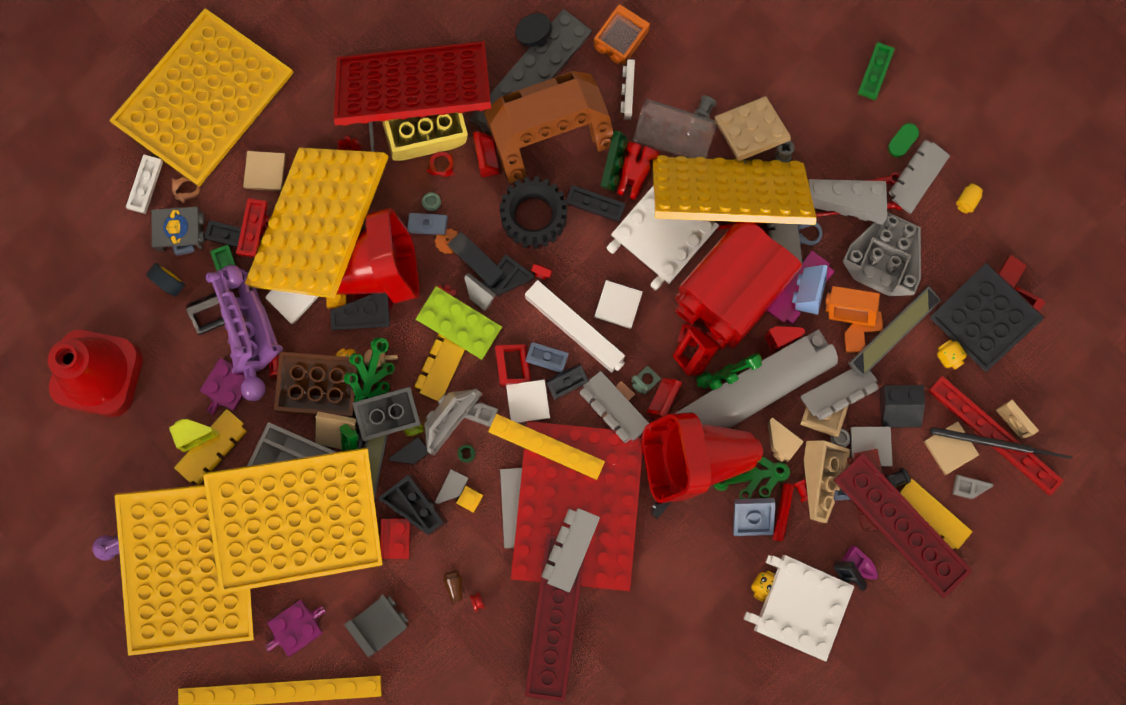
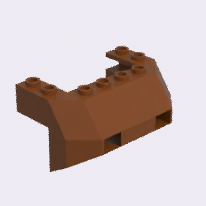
M572 71L499 97L491 105V109L484 111L485 121L495 141L502 168L509 184L527 177L519 148L588 124L593 143H596L598 152L610 148L613 136L607 108L595 80L589 73Z

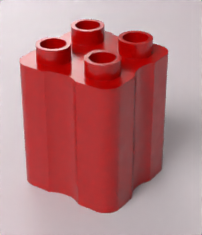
M735 222L679 286V293L675 298L679 306L675 309V312L690 325H693L697 320L709 329L705 335L719 345L718 349L723 350L727 345L735 349L794 280L795 275L802 268V263L786 248L770 238L754 222Z

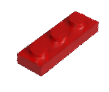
M247 198L236 251L237 255L255 258L259 249L268 205L267 201Z

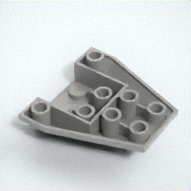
M887 212V219L883 225L874 222L849 246L843 263L855 281L885 295H914L921 280V227Z

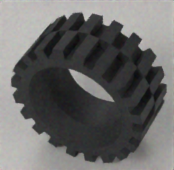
M534 176V181H530L529 177H525L523 183H520V180L515 181V187L510 185L507 188V194H503L502 203H500V217L502 227L506 230V235L509 238L512 237L517 245L519 242L522 243L525 248H528V245H533V249H538L540 244L546 247L549 241L554 243L557 240V235L561 236L563 227L566 226L567 203L564 200V194L562 191H558L556 184L551 186L548 179H544L541 182L540 177ZM528 199H540L550 206L553 213L552 218L541 229H526L515 218L518 206Z

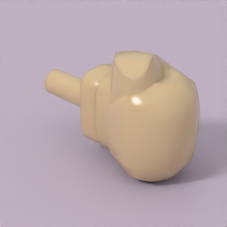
M371 349L367 350L363 357L366 367L369 366L373 351ZM380 354L377 368L381 367L386 360H397L398 355Z

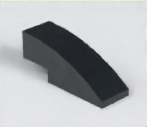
M461 231L447 244L451 251L490 287L504 275V272Z

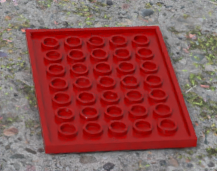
M485 41L337 57L334 102L335 126L491 109Z
M527 421L526 427L605 461L596 480L524 448L511 579L532 582L541 581L547 534L558 536L562 526L570 528V525L564 522L568 509L577 511V508L600 517L584 557L581 586L630 591L643 453L642 435L634 441L629 440L627 443H624L616 434L617 430Z

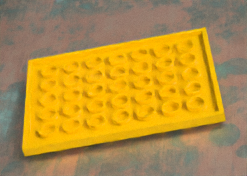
M205 8L109 121L200 187L294 72Z
M299 148L245 284L253 288L335 299L389 156L384 152Z
M660 155L652 162L655 218L816 225L817 217L804 163L799 161L781 162L780 160L762 161L760 159L738 161L737 158L733 160H725L723 158L706 159L704 157L686 158L684 156L673 158Z
M367 448L203 473L220 594L382 565Z
M205 485L115 494L128 656L254 640L250 589L220 594Z

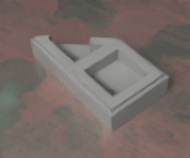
M468 273L464 278L469 298L485 311L496 294Z
M480 402L475 404L464 418L490 427L499 409Z
M450 470L435 503L440 504L460 497L469 478Z
M956 475L952 494L973 499L992 488L993 484Z

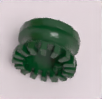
M462 445L458 449V457L462 462L470 463L476 456L474 448L470 445ZM466 448L470 449L471 457L468 459L462 458V450Z

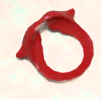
M446 152L433 154L430 158L429 169L426 172L433 176L441 175L448 177L455 175L453 172V158ZM440 156H444L449 160V166L444 172H438L434 166L435 159Z

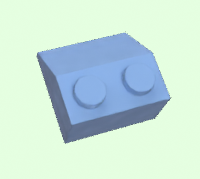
M827 265L806 267L803 270V274L798 275L797 285H799V290L794 292L792 303H795V310L818 315L827 280Z

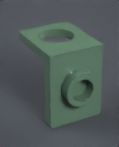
M646 366L637 376L635 375L632 378V387L638 393L642 392L646 395L661 378L649 366ZM648 373L653 376L651 384L643 383L642 376Z

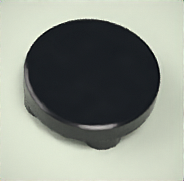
M533 13L524 17L518 23L515 34L522 46L543 47L547 43L553 26L545 14Z

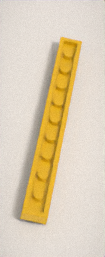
M381 676L180 688L178 689V705H256L381 697L382 684Z

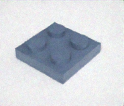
M734 499L733 535H773L775 499Z

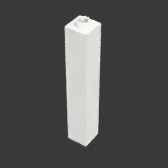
M538 280L525 293L526 300L611 373L614 370L619 371L625 364L623 361L625 355Z

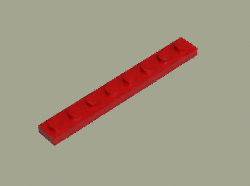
M943 376L928 390L929 393L979 436L1021 444ZM993 447L1049 496L1064 481L1033 453Z

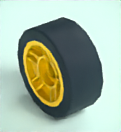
M154 263L146 273V276L154 284L174 297L185 286L181 279L158 263Z

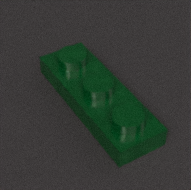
M619 131L613 132L601 182V187L609 191H615V186L618 185V174L623 165V153L628 144L627 136Z

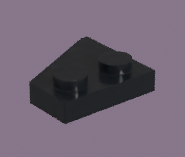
M505 254L497 264L504 272V275L492 287L485 282L482 284L499 297L534 280L535 275Z

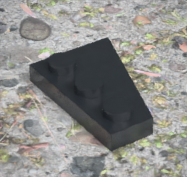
M386 293L371 294L331 310V330L390 327L388 295Z

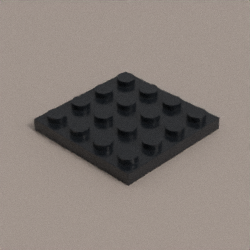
M986 262L929 318L953 341H958L964 351L987 372L1045 317Z

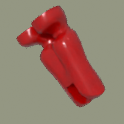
M628 142L625 150L629 154L623 161L617 194L623 196L627 185L633 186L630 198L636 200L642 184L651 169L650 160L657 159L660 153L644 146L641 159L637 162L642 146L637 143Z

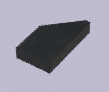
M417 437L389 459L391 462L415 465L430 453L420 438Z
M835 561L833 567L841 580L847 583L851 581L857 584L860 590H866L867 583L854 562Z

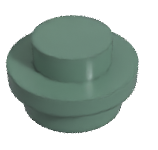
M430 192L422 198V205L427 211H436L441 205V199L438 194Z

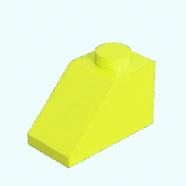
M188 419L178 420L174 423L175 425L169 427L176 448L182 452H186L219 436V433L213 428Z

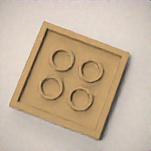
M766 96L715 116L717 126L738 161L791 141L789 132Z

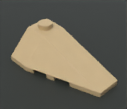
M806 441L804 466L811 520L827 523L835 503V490H840L833 480L848 466L850 449L827 441Z

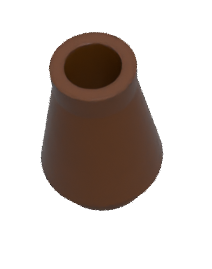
M459 571L443 574V582L451 602L462 600V575H460Z

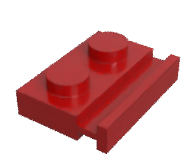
M381 519L380 550L382 559H410L411 523L407 519Z

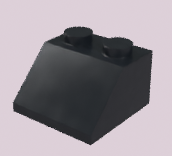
M924 385L883 386L879 389L881 427L907 428L922 426L925 407Z

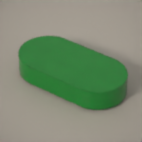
M908 123L903 125L888 145V152L891 156L896 158L902 157L919 136V130L914 124Z

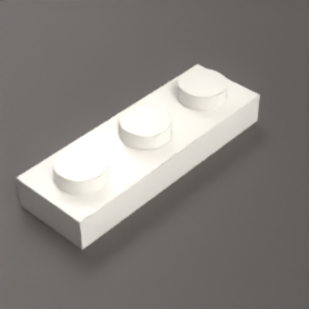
M627 59V66H623L622 77H626V84H622L621 95H625V102L621 101L620 113H624L625 120H631L635 60Z
M143 155L126 204L128 210L146 214L163 164L162 159Z

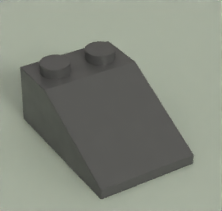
M410 387L352 403L363 441L421 425Z

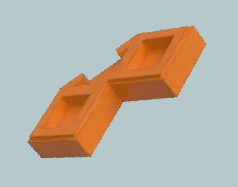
M878 312L875 327L853 323L843 334L845 353L861 351L865 347L864 333L880 332L883 329L881 312Z

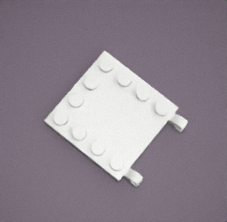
M652 187L611 234L614 240L606 248L610 253L614 254L622 244L653 270L658 276L650 285L657 291L664 281L670 284L718 229L719 225L715 221L655 218L654 189Z
M768 555L765 563L777 567L771 590L766 597L760 615L757 616L746 612L744 620L756 624L754 628L756 632L818 659L827 661L854 586L786 555H782L781 559Z

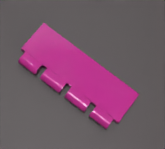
M813 251L802 262V268L795 275L794 280L767 310L783 323L787 321L793 324L801 314L795 310V303H792L794 292L799 290V285H797L798 275L803 274L804 268L827 265L826 282L834 273V270L829 267L830 263Z

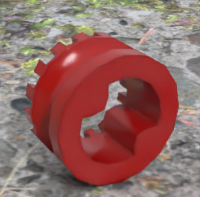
M476 592L475 596L469 595L475 612L479 608L485 609L479 592Z

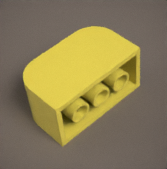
M458 112L383 121L391 157L395 161L408 160L451 150L465 144L468 137L463 115Z

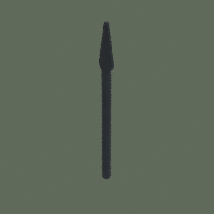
M937 427L930 429L932 435L1024 453H1038L1073 459L1072 456L1033 448L1025 444Z

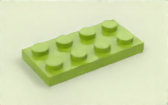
M438 287L434 288L416 318L420 323L481 360L502 328L499 324Z

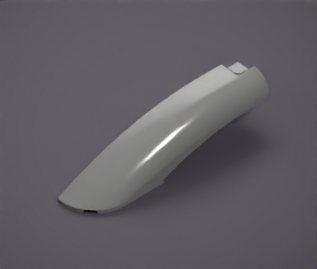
M818 329L761 362V367L755 370L749 368L739 374V380L732 384L724 383L720 388L709 392L675 414L692 412L699 417L702 424L732 428L796 388L836 366L838 362L836 350L833 344L829 345Z

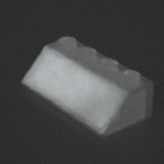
M646 99L640 113L633 141L686 158H706L718 121Z

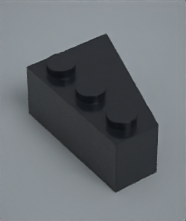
M408 474L377 498L427 535L434 534L448 523L415 475Z

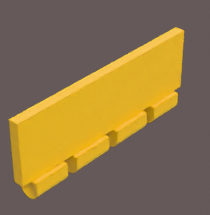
M438 334V337L444 339V341L436 339L430 351V354L436 358L427 357L421 370L428 374L427 377L420 374L414 387L421 390L420 394L438 402L445 395L465 349Z
M226 409L211 426V428L219 433V436L190 449L174 469L190 483L195 481L200 485L204 481L203 473H207L204 469L207 468L212 472L222 461L217 454L221 453L225 457L235 446L231 439L234 438L238 442L246 434L247 431L242 427L244 423Z
M910 479L911 483L906 484L900 491V494L943 537L942 539L952 549H959L973 531L918 483Z

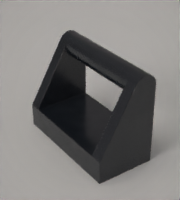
M216 292L186 305V311L198 335L225 325L224 319L220 318L200 327L195 314L219 304Z

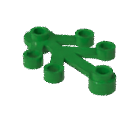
M376 337L371 341V349L373 351L368 370H366L363 363L362 355L353 353L349 358L350 363L356 366L364 383L361 389L357 382L358 376L355 373L348 372L344 376L345 383L351 385L356 396L354 402L387 393L390 389L388 382L379 380L394 372V364L385 362L382 364L381 369L376 372L380 354L385 353L389 346L388 341L384 338ZM378 382L376 389L370 392L372 385Z
M755 353L740 360L735 365L733 363L726 365L712 375L710 372H705L696 378V385L703 389L710 386L712 390H716L723 385L719 378L726 379L728 384H732L739 380L737 371L751 367L752 370L761 367L762 358L759 353Z
M762 456L761 460L757 463H760L768 470L761 471L754 467V469L747 471L749 473L737 475L725 480L724 483L719 482L714 484V487L718 491H725L729 484L751 481L746 489L741 490L739 494V499H751L752 493L762 479L770 478L766 486H762L759 489L760 498H769L777 482L785 481L789 477L790 470L785 463H773ZM782 469L783 473L780 474L776 470ZM766 490L768 494L763 495L761 491ZM746 493L749 497L743 498L742 494Z

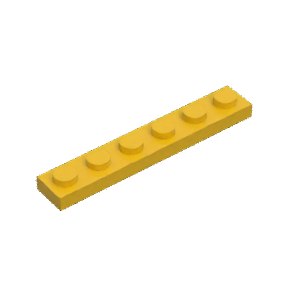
M498 414L495 415L488 431L493 435L596 480L605 461Z

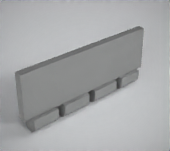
M923 141L917 150L918 153H915L908 163V167L904 169L898 178V182H895L889 191V194L894 197L892 200L909 214L913 212L950 157L948 153L934 142Z
M767 223L768 229L775 228V230L768 231V236L786 248L802 263L798 224Z
M850 369L805 393L800 398L813 416L816 415L821 421L831 416L833 412L836 413L849 406V403L853 404L864 398L865 395L867 396L877 391L879 387L876 384L877 379L871 371L860 378L853 369Z
M601 371L583 385L584 388L580 391L581 396L588 403L592 402L591 407L600 417L604 416L603 420L613 431L620 426L616 434L624 443H627L629 440L634 441L643 434L645 426L649 423Z
M522 468L500 469L504 548H514Z
M577 508V511L568 509L564 522L569 524L570 528L561 527L556 541L563 545L560 547L554 544L548 559L555 562V565L547 563L541 576L548 579L547 584L570 593L600 519L599 516Z

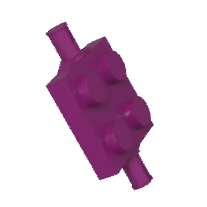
M221 358L200 389V392L212 400V403L206 410L214 415L219 405L226 406L235 411L243 398L241 385L245 380L244 372L232 373L233 363H228Z
M299 600L273 618L267 624L273 632L274 639L265 644L266 649L270 652L279 645L284 649L287 656L291 657L318 638L323 632L318 626L316 618L326 612L324 607L321 605L312 612L302 600Z

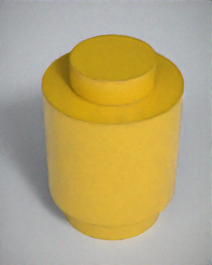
M969 184L968 187H965L956 202L958 209L963 213L973 212L982 198L983 190L975 184Z

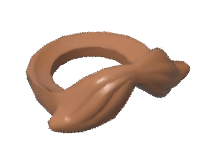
M186 177L177 180L173 178L172 192L177 201L185 203V200L193 199L200 193V187L196 185V190L192 193L177 194L176 190L183 182L190 180Z

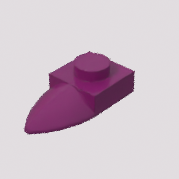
M851 546L841 561L854 562L862 577L877 579L878 574L873 562L856 546Z

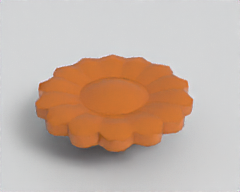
M450 228L446 229V235H436V248H439V251L444 254H452L453 252L447 244L457 235V231H453Z

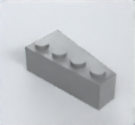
M809 179L808 181L814 208L829 212L835 211L844 216L858 217L860 220L873 221L879 225H883L887 219L886 181Z

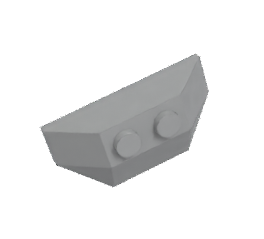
M472 389L450 392L439 400L437 409L435 411L432 410L427 415L425 433L427 451L430 454L435 455L465 415L482 396L480 391Z

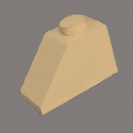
M772 417L767 423L771 451L774 452L773 456L779 461L788 462L804 441Z

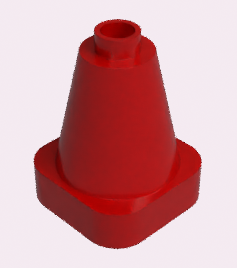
M392 208L366 215V228L359 233L336 295L386 293L394 303L419 297L420 287L414 243L408 229Z
M86 330L71 331L51 348L48 355V365L52 372L49 382L50 396L56 403L69 409L107 417L120 416L128 411L132 404L143 362L142 353L136 345L121 337ZM70 353H72L74 355V359L69 365H67Z
M692 412L668 414L647 424L642 434V448L652 496L658 503L684 501L703 494L714 484L754 469L763 455V447L760 440L754 438L750 432L702 424L699 417Z

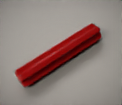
M785 483L782 487L773 533V540L782 542L784 540L794 490L792 484Z

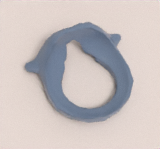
M817 222L816 225L798 224V231L799 229L815 226L819 232L818 238L814 241H809L803 234L799 233L800 245L813 246L821 240L823 236L822 229Z

